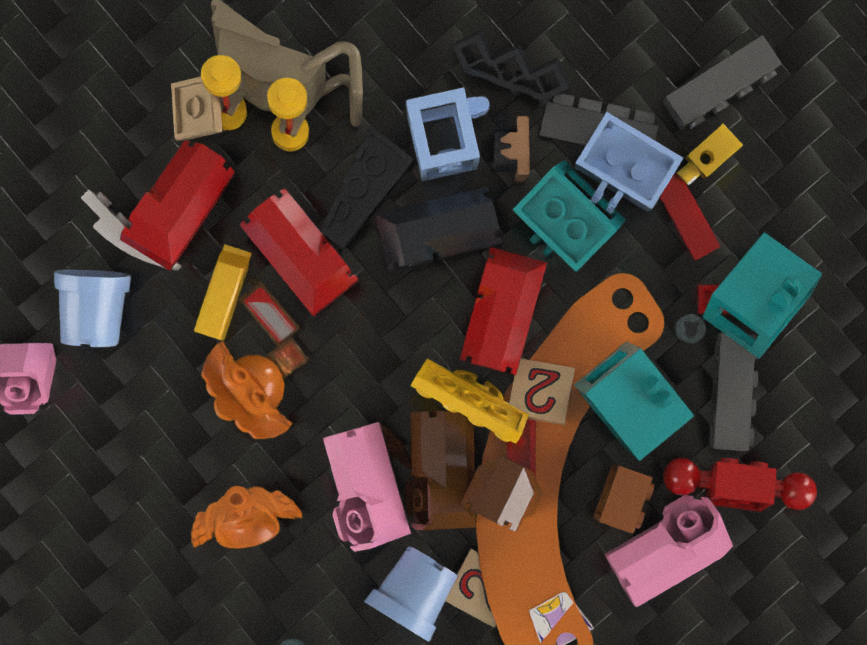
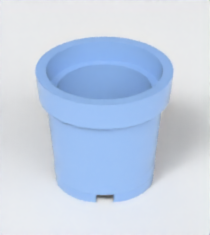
M101 270L54 271V286L59 291L60 342L73 346L91 344L90 347H111L119 344L125 293L129 292L131 275Z
M408 546L378 590L373 589L364 602L430 642L436 629L434 623L458 575L445 566H441L417 549Z

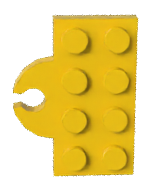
M428 358L425 360L411 384L421 396L436 399L448 411L453 413L459 412L465 415L472 424L492 430L503 441L517 443L522 435L529 414L505 402L501 392L489 381H485L484 385L476 382V374L464 370L451 372Z

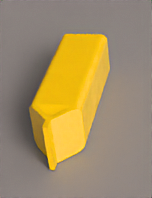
M224 244L211 277L194 332L222 341L225 340L249 268L252 253Z

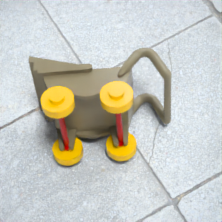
M212 0L211 9L213 16L211 22L218 55L211 57L204 63L201 69V79L204 88L210 94L220 97L223 130H233L244 123L247 117L245 99L257 108L264 111H272L277 116L272 124L271 132L274 143L280 149L285 151L299 150L306 144L309 138V127L305 120L306 115L309 114L321 97L339 86H346L349 91L351 124L354 127L361 125L363 105L361 55L356 46L345 41L336 42L313 57L281 46L279 38L265 34L221 0ZM339 54L348 55L350 75L339 74L326 81L325 63Z

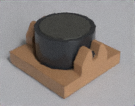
M517 116L514 128L494 129L495 172H515V182H526L530 174L529 118L527 116Z

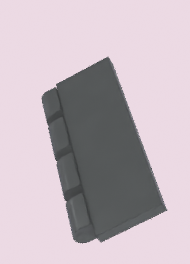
M562 93L554 95L553 102L546 103L539 136L586 146L605 114L600 113L602 102L580 97L578 107L574 108L572 107L574 96ZM607 104L606 112L651 139L656 140L658 125H654L655 113L636 109L633 120L628 119L630 108Z

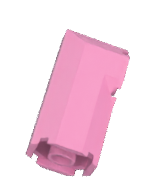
M52 343L0 344V404L5 406V412L9 414H34L39 410L41 403L44 405L48 401L56 365V356Z
M380 422L324 437V444L339 493L337 501H340L339 507L334 508L332 514L339 538L344 542L350 541L353 544L350 548L356 552L371 549L411 534Z
M690 495L682 496L665 506L662 513L664 516L662 521L604 554L635 607L640 606L721 559L733 547L721 515L709 498L701 497L702 500H697Z

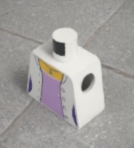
M564 591L529 610L540 643L574 603ZM577 606L589 630H593L592 624ZM562 633L558 636L556 645H566L575 640L576 637L571 633Z

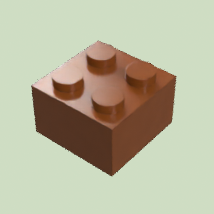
M612 463L594 518L601 523L633 534L635 528L639 529L642 525L645 512L641 510L644 501H649L654 490V484L651 483L652 477Z

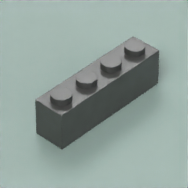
M762 35L666 96L662 102L680 130L686 126L692 130L705 121L703 116L708 112L713 111L714 114H717L729 106L727 100L736 95L740 99L753 90L751 85L758 80L764 84L777 75L775 70L782 63Z
M724 333L716 334L709 448L749 451V445H753L755 435L754 428H750L751 417H754L756 414V400L752 399L753 388H756L758 384V371L754 370L755 359L758 358ZM749 335L756 340V335Z

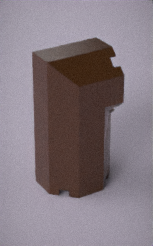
M447 410L412 411V471L409 476H414L412 481H407L405 485V512L407 516H413L415 522L411 523L412 528L424 531L476 527L475 512L470 510L472 503L470 507L461 505L463 497L475 475L474 424L468 420V417L459 412L453 413Z
M501 456L479 465L461 505L470 507L472 503L471 511L501 526H508L512 523L509 529L517 532L523 519L533 515L542 494L533 471Z

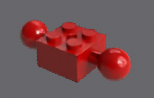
M677 458L669 462L663 472L664 484L670 492L683 496L691 494L697 487L705 488L704 497L709 498L714 506L761 512L773 505L774 498L778 497L787 507L794 510H803L811 506L817 496L816 484L808 475L796 472L787 475L783 480H776L777 469L768 468V464L764 462H750V465L739 464L737 459L721 458V462L718 461L708 470L702 471L691 460Z

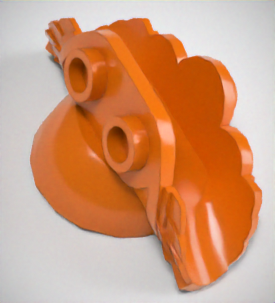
M224 342L218 343L206 357L202 370V378L205 379L206 389L212 397L216 398L214 408L217 416L227 421L235 420L236 426L242 432L251 434L254 439L274 438L279 434L285 433L292 423L276 409L283 398L285 386L283 375L277 365L260 355H246L234 361V357L230 354Z
M233 486L218 502L210 504L206 512H198L193 522V529L191 530V542L193 547L196 548L215 536L217 542L226 548L240 549L257 546L273 539L279 533L280 525L277 517L284 519L302 518V512L292 499L278 490L270 493L262 487L246 489L240 486Z

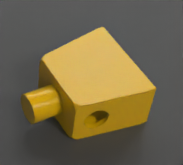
M723 123L685 157L688 163L677 174L688 186L699 176L705 179L741 148L743 144ZM704 153L709 155L711 160L707 165L703 164L700 160Z

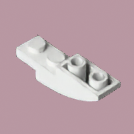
M88 190L81 197L100 217L92 227L104 238L138 259L165 268L120 240L124 226L129 229L132 224L121 212L116 215L109 208L112 203L103 193L99 192L96 195L91 190ZM176 262L172 270L178 271L182 266Z

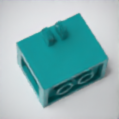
M563 160L539 181L513 211L535 232L530 239L533 244L538 243L541 239L548 244L542 252L546 257L554 250L577 272L621 227L626 219L615 209L612 214L606 211L608 202L601 197L597 203L612 217L609 220L564 176L567 173L582 189L593 197L596 190Z
M764 232L714 291L703 318L760 359L809 299L822 273ZM725 309L759 334L757 339H753L721 315L722 311Z
M628 341L574 384L575 388L624 449L639 461L694 417L643 350Z

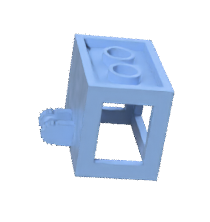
M463 87L406 100L407 118L422 182L478 169L480 155L471 119L479 118V116L483 117V115L488 113L490 102H488L486 97L475 96L466 98ZM455 103V104H452V105H447V106H443V107H438V108H434V109H429V110H425V111H420V110H424V109H428V108H433V107H437V106H442V105H446V104ZM454 117L461 149H445L439 151L437 155L430 156L423 123Z
M606 112L576 161L575 169L600 183L590 200L591 202L596 204L600 201L605 188L616 193L614 198H611L606 209L611 214L622 197L644 211L649 212L653 209L683 157Z

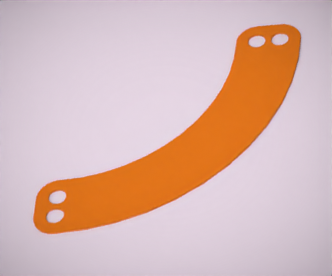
M619 273L612 275L579 298L530 359L532 361L575 368L565 426L536 421V480L542 496L533 515L523 519L518 531L515 532L509 529L512 523L508 526H501L477 514L476 532L480 569L488 603L505 645H556V640L562 633L573 634L577 638L578 645H593L592 634L576 606L566 580L560 555L557 529L558 494L562 470L570 444L581 420L590 407L574 384L626 341L640 347L644 351L660 338L664 329L662 311L643 282L631 274ZM624 288L632 293L633 303L629 308L619 309L614 306L612 295L616 290ZM641 312L647 316L649 326L644 332L634 333L629 329L627 321L631 314ZM513 382L507 388L503 400L507 403L510 402ZM490 430L483 453L482 464L501 456L507 458V442L499 439L492 430ZM564 591L572 599L573 604L540 643L529 610Z

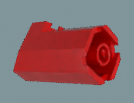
M190 141L183 142L154 186L150 189V192L147 191L131 213L128 219L132 224L131 228L128 229L124 226L121 232L120 240L169 271L172 270L231 182L235 172L231 167L226 170L223 167L226 162L224 158L201 143H195L193 147H190Z
M283 189L280 191L283 195L278 199L275 194L269 197L248 215L251 221L248 224L242 221L240 226L312 316H316L357 283L359 279L355 274L349 277L352 271L329 242L324 244L327 241L289 192Z
M491 247L488 255L494 257H488L478 290V294L483 295V297L476 298L459 360L465 362L468 356L471 357V364L500 372H506V368H511L509 374L516 375L547 262Z

